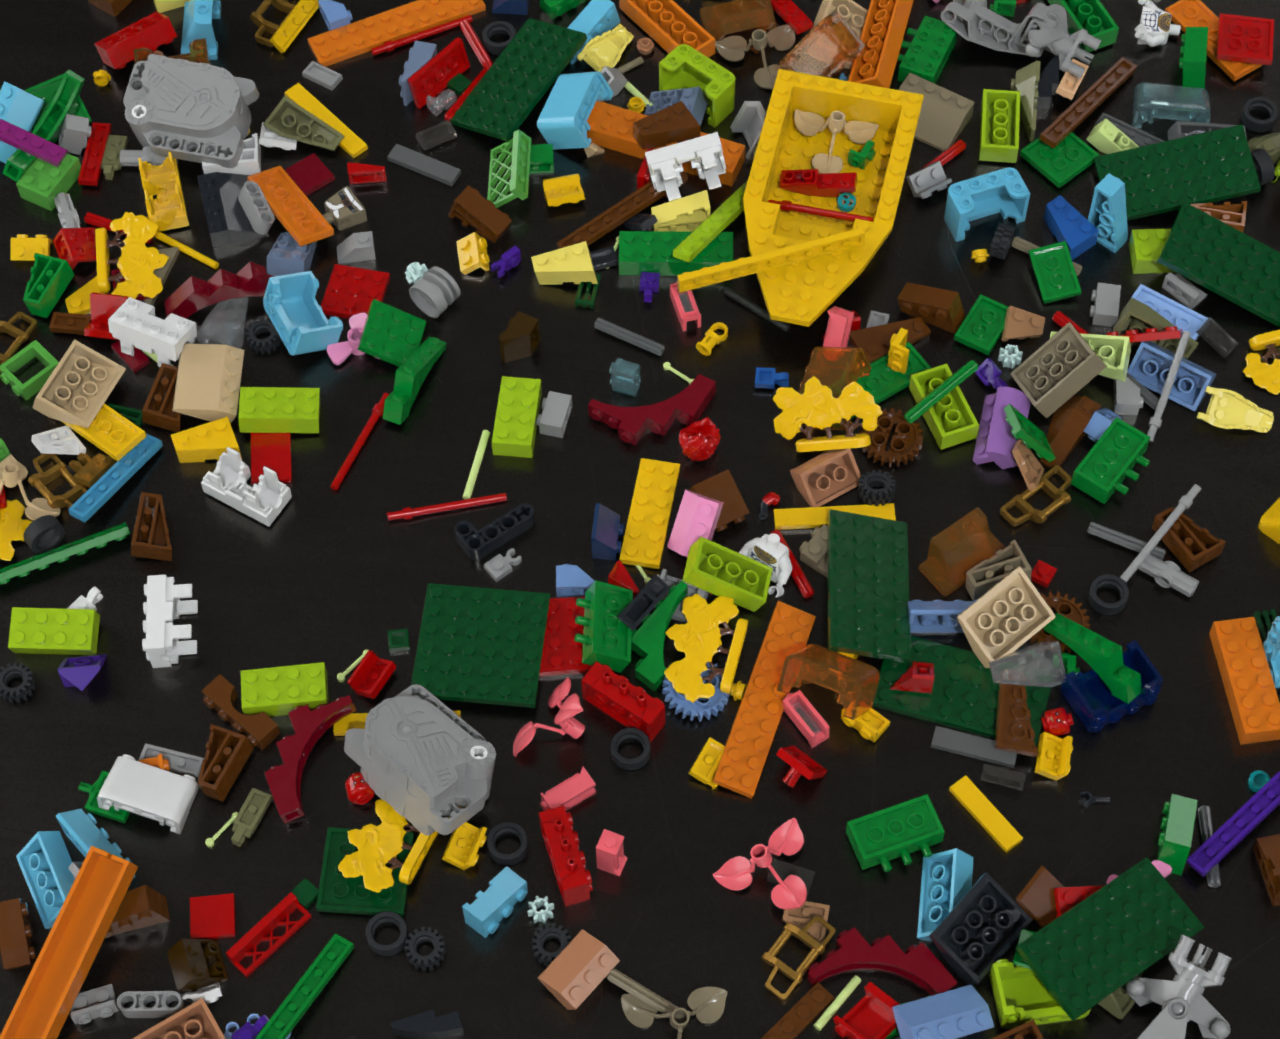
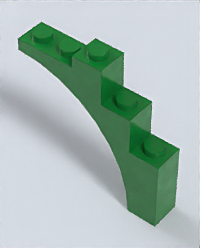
M70 69L65 72L55 97L32 134L52 143L57 141L66 114H75L78 106L76 102L83 86L84 78ZM18 149L7 159L3 174L18 182L37 157Z

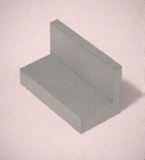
M1170 272L1165 276L1162 288L1192 310L1206 298L1207 294L1179 273L1174 275Z

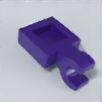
M514 246L501 255V260L491 265V271L494 272L496 269H500L497 272V276L499 278L503 277L505 270L508 271L521 262L520 249Z
M641 272L639 291L644 292V302L652 303L653 292L659 291L660 273Z
M987 358L978 367V370L975 371L976 375L986 386L992 384L996 390L998 387H1008L999 378L1002 373L1001 370L990 358Z
M263 1015L256 1021L254 1026L248 1021L232 1034L231 1038L255 1039L269 1019L266 1015Z

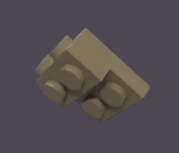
M823 524L821 528L816 527L811 534L812 539L809 542L804 541L799 551L800 561L828 578V526Z

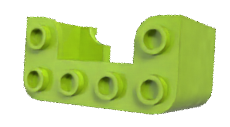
M687 44L678 45L659 62V91L700 87L708 100L707 114L710 115L708 124L711 126H718L734 110L735 76L721 65Z
M1007 959L998 960L992 965L989 977L1002 1029L1016 1028L1033 1019L1036 1025L1071 1020L1033 970L1018 965L1014 968V964ZM1088 1010L1087 1012H1085L1083 1015H1081V1016L1078 1017L1077 1019H1081V1018H1084V1017L1088 1016L1089 1013H1090V1010Z

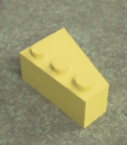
M707 190L652 207L651 215H655L658 222L653 224V231L693 232L710 216Z
M586 241L531 257L540 285L563 284V282H574V284L592 282V284H598Z

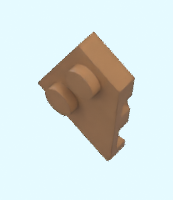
M1010 305L1007 308L1001 341L1005 342L1015 338L1021 340L1027 337H1040L1043 334L1045 317Z
M1020 439L1015 442L1012 453L1029 491L1037 488L1044 468L1032 451L1027 448L1023 440Z
M805 901L803 906L798 909L784 910L783 921L785 923L789 922L800 929H803L815 916H819L827 922L830 905ZM814 923L806 933L820 944L823 943L826 928L819 923Z

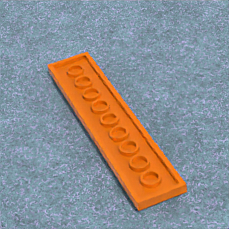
M417 0L316 35L307 40L318 63L326 67L369 52L372 48L383 45L386 41H395L444 23L485 11L486 5L483 0Z
M777 601L715 772L713 783L749 798L754 796L784 710L783 700L789 694L816 616Z

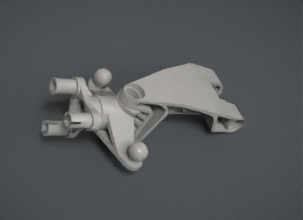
M953 0L941 13L942 21L967 41L993 50L1028 55L1030 57H1040L1043 51L1046 50L1059 57V70L1067 71L1079 79L1082 77L1085 68L1073 63L1072 58H1077L1089 66L1091 61L1086 59L1085 56L1090 59L1094 57L1091 53L1081 49L1080 44L1083 43L1096 51L1102 41L1088 34V31L1083 28L1070 35L1068 33L1066 10L1058 4L1046 6L1043 3H1036L1025 19L1019 24L1013 23L987 9V0ZM1030 17H1032V20L1030 21L1024 35H1022L1021 33Z
M1181 935L1174 953L1171 952L1169 956V961L1177 973L1173 981L1135 977L1126 984L1127 993L1139 1006L1152 1002L1162 1005V1010L1137 1039H1185L1187 1022L1190 1020L1198 1023L1203 1038L1224 1039L1228 1037L1231 1030L1229 1023L1202 995L1205 987L1223 984L1225 980L1223 976L1232 958L1218 952L1211 971L1208 970L1206 972L1204 967L1213 950L1207 947L1204 955H1202L1205 946L1199 943L1192 962L1189 961L1188 963L1186 958L1195 940Z

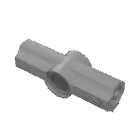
M150 146L143 147L142 150H120L121 166H139L138 158H141L142 162L147 161V163H151L154 166H159L166 160L164 156L156 155Z
M64 192L57 194L54 200L59 212L58 217L62 228H81V222L76 208L74 209L70 194Z
M1151 554L1138 567L1139 570L1154 577L1156 583L1164 588L1172 587L1188 597L1193 595L1200 582L1183 573L1174 562H1163Z

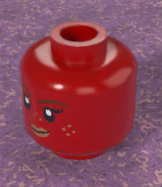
M1063 707L1047 710L1044 713V717H1041L1044 731L1054 736L1070 733V726L1074 725L1071 713H1067Z
M361 772L352 774L345 782L348 799L354 804H366L375 795V791L364 780Z

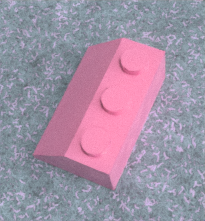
M685 490L667 547L680 555L688 557L690 546L700 537L712 541L724 502Z

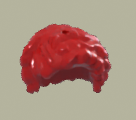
M708 417L695 421L690 426L683 428L679 433V443L683 449L682 453L693 461H703L710 458L720 442V429H716V425Z

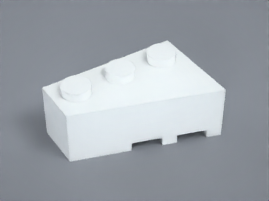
M252 134L251 138L244 140L242 155L236 167L225 168L218 164L202 162L204 174L222 172L253 175L261 172V148L258 134Z

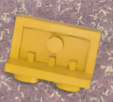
M579 174L542 181L544 196L548 206L556 207L563 203H577L580 200H585Z
M474 232L456 241L460 271L464 275L480 267L485 271L490 270V259L486 248L487 242L483 237Z
M17 234V238H11L10 260L35 261V253L50 256V244H53V240L47 238V235H35V238H28V235Z
M900 328L897 334L894 333L890 340L887 366L896 372L905 374L910 352L906 348L908 330Z
M857 697L848 708L844 707L842 709L841 719L844 724L855 728L863 738L870 739L874 743L890 725L888 719Z
M1047 732L1041 733L1039 736L1035 773L1055 781L1067 776L1071 769L1070 757L1073 751V737L1068 735L1062 739Z
M467 822L453 831L442 859L462 870L474 866L479 858L477 854L478 849L486 841L487 836L485 832L487 828L483 826L479 829Z

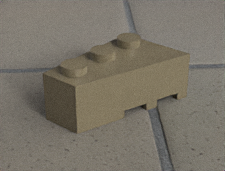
M1016 540L1010 542V545L1005 549L998 550L990 559L983 560L966 572V589L973 601L982 597L1019 566L1031 581L1032 569Z

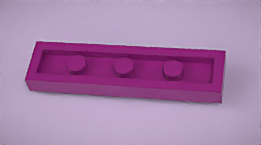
M0 119L1 141L56 167H59L66 157L67 149Z

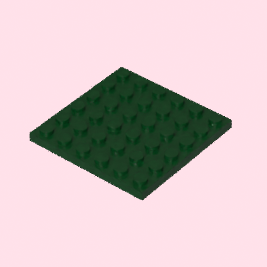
M428 583L411 685H421L438 700L535 708L551 598L550 593Z

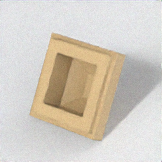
M593 142L590 143L589 148H584L588 158L605 152L603 148Z

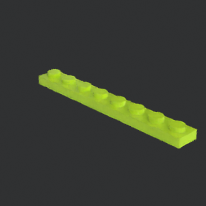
M748 180L673 250V257L690 263L744 211L743 196Z

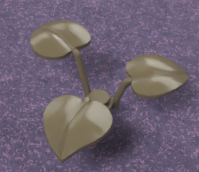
M788 24L774 28L767 34L764 30L757 29L752 33V39H749L748 46L743 37L729 36L720 41H715V47L720 56L728 61L735 62L742 60L745 56L744 51H749L751 45H753L756 50L761 51L764 68L756 70L754 81L761 88L773 90L778 70L782 68L777 64L767 66L764 48L768 44L770 48L775 47L778 51L790 49L795 43V31Z
M702 987L694 990L687 999L689 1008L693 1010L691 1012L684 1008H677L672 1013L656 1014L658 1012L657 1009L630 993L622 995L621 1004L626 1018L639 1028L650 1027L653 1024L654 1018H670L672 1027L678 1029L677 1039H681L683 1028L686 1027L690 1016L696 1014L698 1021L704 1024L715 1023L721 1018L725 1008L727 990L718 987Z

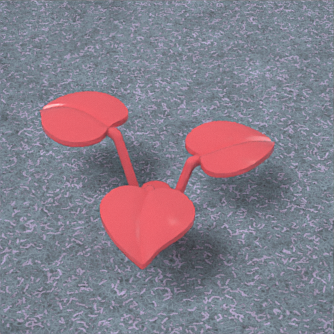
M569 677L552 691L548 699V706L550 708L557 705L561 709L554 719V723L560 725L561 729L539 723L534 724L532 721L528 722L519 730L513 743V755L515 757L531 742L537 728L558 732L562 735L567 733L574 739H578L582 735L585 725L573 717L583 711L579 696L574 693L562 704V700L567 697L571 688V679Z
M792 818L777 828L770 836L768 846L763 844L755 845L750 852L752 857L750 862L742 856L728 860L718 871L713 873L715 880L729 890L739 891L747 888L752 883V875L750 873L755 871V864L760 868L768 867L780 883L771 892L772 902L778 908L784 910L798 909L803 906L807 898V888L803 880L798 876L789 875L782 881L771 865V854L780 856L783 853L786 856H791L802 848L804 836L797 820Z

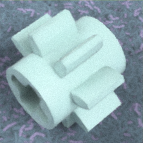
M413 262L408 265L405 278L409 284L413 282L415 284L419 279H423L422 277L425 273H428V268L425 264L420 265L419 262Z
M1007 344L1005 349L1000 348L998 361H1002L1003 367L1013 369L1016 364H1021L1023 352L1018 350L1017 345Z
M536 896L534 902H528L531 908L527 911L528 917L534 916V923L539 921L546 924L548 918H553V912L550 910L554 909V903L548 904L547 896L544 899Z

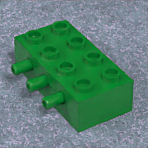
M925 16L918 30L908 28L907 34L914 36L912 42L902 41L901 47L908 50L905 55H898L897 61L901 62L898 81L904 82L909 73H912L936 84L957 41L958 33L946 23Z
M1116 417L1075 469L1071 485L1103 504L1109 500L1115 490L1126 495L1129 488L1121 484L1126 476L1136 481L1139 478V474L1133 471L1132 468L1136 463L1147 467L1150 463V460L1142 455L1146 452L1151 437Z
M595 580L585 591V599H577L576 605L584 607V617L577 616L575 619L576 624L584 625L583 635L577 633L574 638L576 642L583 643L582 663L593 666L597 661L601 665L609 666L612 671L621 673L631 662L632 631L617 617L633 600V590Z
M928 794L848 821L846 827V834L862 870L881 864L884 872L892 869L889 861L898 857L902 858L905 865L912 863L909 855L912 852L921 850L925 858L932 856L929 846L943 842L945 833Z

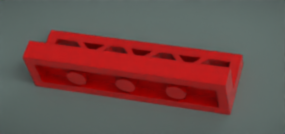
M290 892L226 952L228 960L247 978L312 917L311 914L299 904L297 897ZM296 909L304 915L299 921H290V914ZM286 926V933L283 936L273 937L276 927ZM261 941H270L268 950L257 952V945ZM244 957H253V963L247 969L239 963Z

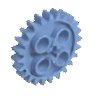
M707 663V668H712V666H710L709 663ZM706 670L700 676L702 678L710 676L709 672L713 673V671ZM717 675L711 680L715 688L714 696L709 699L698 698L694 703L686 700L685 695L677 693L672 683L668 681L666 676L664 677L665 680H663L662 687H664L662 694L666 695L664 701L670 702L669 709L676 708L675 714L682 712L683 719L690 715L691 721H693L694 716H697L699 721L702 720L703 716L710 720L711 714L717 716L718 710L723 711L724 705H727L730 694L720 691L721 675ZM704 680L703 683L706 684L709 680ZM698 700H704L706 703H701Z

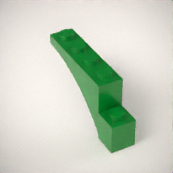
M428 337L396 370L394 390L385 399L383 419L399 425L406 420L426 376L440 355L445 351L446 342L435 337Z
M682 580L678 585L671 587L665 600L661 599L655 606L656 610L643 619L642 626L632 632L631 649L642 657L635 665V677L654 692L665 680L664 671L667 669L664 667L663 658L665 632L679 604L688 594V585Z
M1058 613L1055 614L1056 617L1043 627L1044 631L1062 641L1086 661L1108 686L1113 696L1129 704L1142 692L1141 675L1124 665L1122 646Z

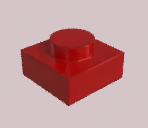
M1038 560L1031 572V580L1047 588L1055 576L1057 568Z

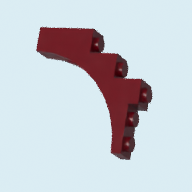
M249 262L237 274L220 269L208 281L191 276L164 301L166 315L168 317L172 313L187 319L193 313L217 302L240 297L264 296L269 278L275 276L267 274L264 266Z
M698 374L693 382L677 395L665 401L647 406L620 407L591 399L588 404V414L594 420H600L608 424L609 427L618 429V437L624 442L636 445L647 428L653 433L665 436L675 419H678L682 424L688 425L697 421L716 393V381Z
M350 695L339 697L330 704L320 705L313 711L310 710L308 705L298 706L293 711L288 712L296 734L285 736L276 742L284 764L275 765L264 772L277 810L284 823L305 815L301 802V780L304 766L310 752L322 735L339 720L357 711Z
M855 927L850 931L844 930L838 935L837 950L834 949L826 955V959L821 963H814L808 969L807 981L813 987L817 982L820 983L826 978L842 972L879 970L908 979L927 991L931 996L956 989L958 983L923 942L918 946L916 944L912 945L904 953L888 934L884 938H877L870 946Z

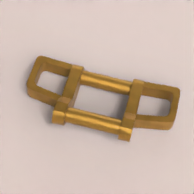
M264 0L256 12L250 15V19L259 27L255 33L256 41L269 47L274 46L269 41L270 39L261 37L264 31L274 35L281 26V24H274L262 17V14L270 4L278 10L288 13V15L296 5L289 3V0Z
M17 312L8 322L0 321V332H5L16 338L4 355L0 353V364L10 359L21 344L27 341L29 335L37 326L35 319L23 312ZM23 319L31 325L24 332L13 326V324L17 320Z
M43 453L33 460L38 474L30 476L28 482L39 490L52 509L70 508L73 505L72 502L87 492V488L84 485L75 482L74 476L68 471L67 465L56 454ZM52 458L57 465L43 472L39 465ZM62 475L73 488L62 496H54L45 485Z
M1055 465L1041 477L1036 489L1032 491L1027 489L1022 494L1014 496L1011 501L1001 507L1000 514L1014 527L1029 519L1042 524L1060 506L1066 505L1071 501L1070 495L1065 492L1066 488L1071 484V476L1060 466ZM1053 474H1058L1065 480V483L1059 489L1048 480ZM1040 489L1054 500L1042 511L1034 509L1026 502L1028 498ZM1014 505L1024 514L1017 519L1007 512Z
M815 916L803 929L787 922L783 927L784 931L770 950L761 957L763 961L774 967L765 983V988L782 1001L786 1000L794 987L802 982L803 975L819 954L822 955L826 944L836 931L834 927L819 916ZM814 923L821 924L829 931V935L822 944L806 933ZM791 935L812 948L796 971L776 958V955ZM777 970L793 981L784 994L771 986V981Z

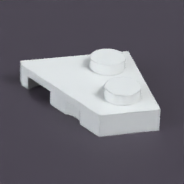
M262 122L259 144L265 147L296 150V140L278 136L263 125L264 122Z
M67 425L32 435L31 441L41 453L86 454V447Z

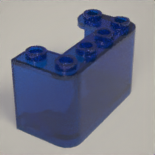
M1136 640L1126 645L1128 650L1123 652L1124 665L1141 675L1142 692L1129 704L1113 696L1111 690L1093 669L1084 674L1080 671L1077 673V676L1074 671L1064 675L1060 691L1088 732L1093 731L1096 733L1104 725L1110 722L1112 724L1116 723L1125 714H1133L1145 704L1151 705L1158 699L1157 696L1164 679Z

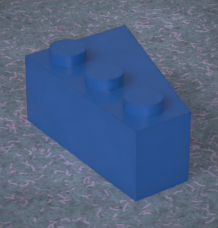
M1061 195L1046 204L1044 220L1058 243L1066 241L1072 260L1096 244L1099 230Z

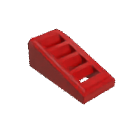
M347 163L350 184L387 181L385 166Z

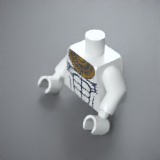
M1138 0L1139 4H1145L1142 9L1140 24L1135 28V31H1137L1135 37L1138 38L1137 44H1148L1150 47L1160 44L1165 45L1169 35L1179 36L1181 25L1170 24V13L1159 9L1151 0Z
M774 533L770 535L765 534L761 538L756 537L748 541L739 553L772 567L771 581L777 584L768 589V594H773L776 589L777 595L775 598L784 594L782 586L786 584L792 572L788 547L780 543V537Z

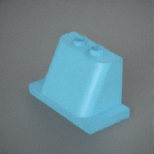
M190 0L185 2L181 59L188 61L218 59V42L215 39L212 19H220L221 17L220 1Z

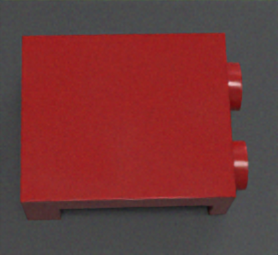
M869 982L864 987L866 995L845 1016L840 1018L836 1015L833 1018L836 1026L835 1031L842 1038L846 1036L848 1039H885L897 1028L892 1007L900 1004L872 982Z

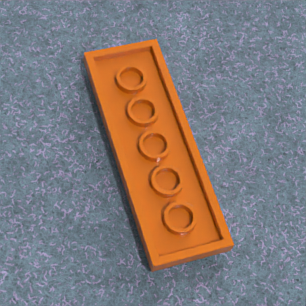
M1180 0L1165 8V12L1171 14V20L1176 25H1181L1180 29L1184 33H1186V27H1208L1207 55L1233 81L1262 66V64L1216 59L1219 18L1201 0Z
M281 166L247 176V181H253L259 185L273 214L300 247L334 235L333 227Z

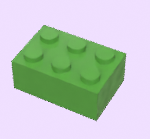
M67 153L59 167L37 158L16 183L21 198L52 211L56 206L54 198L57 194L67 193L78 179L81 170L79 158Z

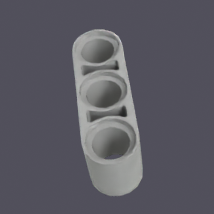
M246 181L238 195V200L254 231L260 235H265L275 220L274 214L259 185L253 181Z
M127 991L120 994L117 998V1006L126 1018H169L185 1008L181 995L176 991ZM178 1001L177 1006L169 1007L171 1002ZM134 1002L130 1008H124L126 1003ZM156 1002L152 1008H146L148 1003Z

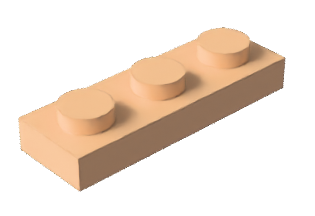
M1072 59L1073 63L1085 68L1082 77L1079 79L1066 71L1056 90V93L1071 100L1089 67L1075 59Z

